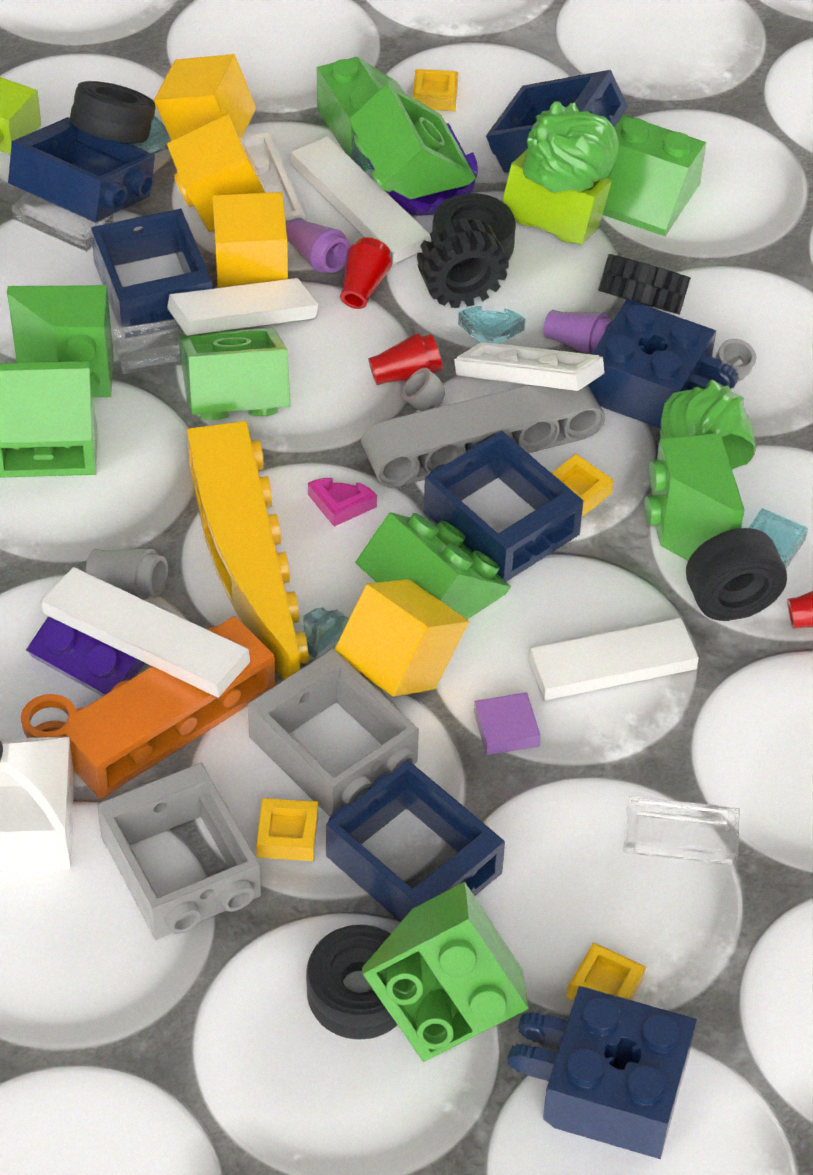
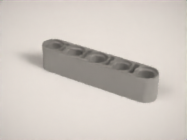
M526 385L381 421L366 430L362 436L361 444L379 483L390 488L425 480V477L437 466L446 465L466 453L475 443L485 441L500 431H503L527 453H533L593 436L604 425L605 413L589 385H586L579 391Z

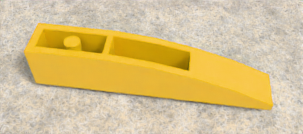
M247 421L187 429L189 466L204 538L216 573L238 617L275 655V670L285 680L298 672L301 664L309 663V654L305 633H295L293 623H299V609L295 591H285L284 584L290 583L289 564L286 552L277 553L275 545L281 544V533L277 514L268 515L266 508L272 506L268 476L259 477L258 470L264 469L260 440L251 441Z

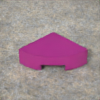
M322 478L308 482V496L334 527L377 507V494L364 484L356 482V486L346 483H333V478Z

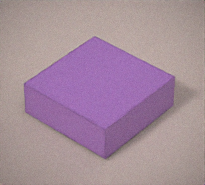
M527 692L474 701V715L486 755L539 747L541 735Z

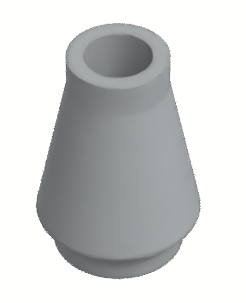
M94 549L88 556L86 573L145 600L149 596L158 597L164 590L168 577V563L166 558L157 555L154 549Z

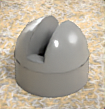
M729 339L721 344L715 358L723 361L725 364L728 363L730 366L740 359L743 363L733 366V368L737 369L736 372L739 373L738 381H741L750 374L756 362V353L747 342L740 339Z
M421 368L414 372L402 389V398L412 407L421 411L439 406L445 396L444 384L428 368Z

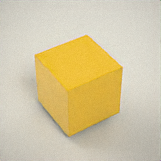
M235 54L175 59L154 98L155 105L171 141L227 114L230 115L242 139L256 110L255 103Z
M229 114L167 143L177 169V173L173 175L188 207H195L208 232L214 230L212 195L266 193L254 162Z
M283 192L212 195L218 288L288 279L287 233Z
M410 579L367 583L334 650L355 670L392 697L434 690L470 621Z

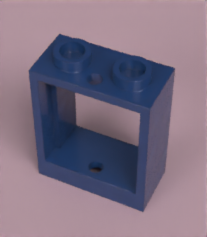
M611 69L523 85L486 135L490 149L496 156L503 172H510L511 164L528 149V134L533 124L537 122L536 116L540 115L542 111L550 110L551 105L555 101L561 102V105L567 107L570 103H575L579 112L589 111L592 114L606 117L612 126L615 127L627 110L628 105Z
M67 117L12 141L8 183L97 223L150 196L155 183V176L153 174L155 155L129 143L114 142L90 135L76 128L70 122V118Z
M181 208L91 227L94 263L102 284L107 285L108 300L122 336L178 324L167 308L169 294L213 289L212 279ZM136 227H142L138 231H133ZM176 253L184 274L122 287L114 266Z
M500 431L485 441L475 443L466 453L446 465L437 466L425 477L423 512L437 524L440 520H443L460 530L466 537L463 544L472 552L475 550L495 561L500 567L497 574L507 582L580 535L584 500L503 431ZM497 478L535 509V511L500 533H497L461 501Z
M409 760L392 773L385 772L378 776L365 794L351 805L347 803L337 808L326 823V857L400 922L413 908L463 882L467 884L473 895L476 896L500 876L503 871L505 841ZM405 809H408L458 852L414 889L408 886L361 845Z

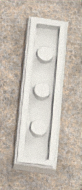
M328 136L290 152L291 165L364 237L380 240L388 246L391 251L390 259L392 264L421 252L420 245L424 240L431 242L429 233Z
M74 567L41 599L43 614L218 698L250 663L249 649Z

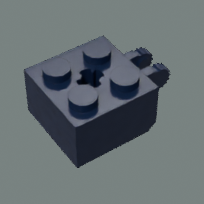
M627 299L591 354L603 357L605 373L588 385L601 407L661 429L660 422L664 404L673 393L691 390L694 387L705 389L711 379L719 382L722 386L728 385L730 389H734L739 380V373L736 372L737 369H734L733 365L730 366L728 363L725 364L723 361L712 357L716 330Z
M579 986L568 1020L532 1011V1013L526 1012V1014H522L519 1021L518 1032L526 1037L527 1040L539 1042L541 1045L559 1049V1051L554 1052L537 1046L532 1047L530 1044L516 1043V1046L512 1045L507 1061L511 1068H514L517 1072L519 1071L523 1074H529L531 1077L548 1081L543 1120L553 1128L661 1159L687 1066L697 1019Z

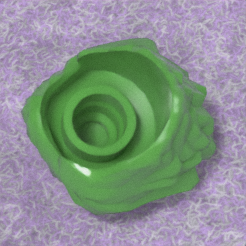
M557 101L551 105L550 110L542 111L540 115L536 116L537 122L533 124L528 134V151L523 163V173L527 179L554 193L567 190L581 192L592 188L594 182L603 180L610 175L618 157L619 142L615 128L606 117L592 114L589 111L579 112L575 103H570L567 107L561 105V102Z
M711 379L705 389L694 387L691 390L675 392L664 404L660 422V439L721 433L732 470L747 465L754 457L756 451L754 429L749 421V415L746 414L744 408V398L731 392L728 385L722 386L719 382Z

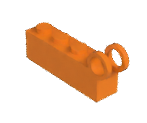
M233 616L217 627H210L207 630L249 649L250 663L219 698L152 666L131 680H124L118 683L108 694L85 708L76 709L69 699L61 695L45 694L29 701L22 710V729L26 738L69 737L74 772L101 800L241 711L250 702L275 687V655L237 617ZM48 707L59 708L68 715L67 722L47 721L36 727H33L30 723L36 712Z

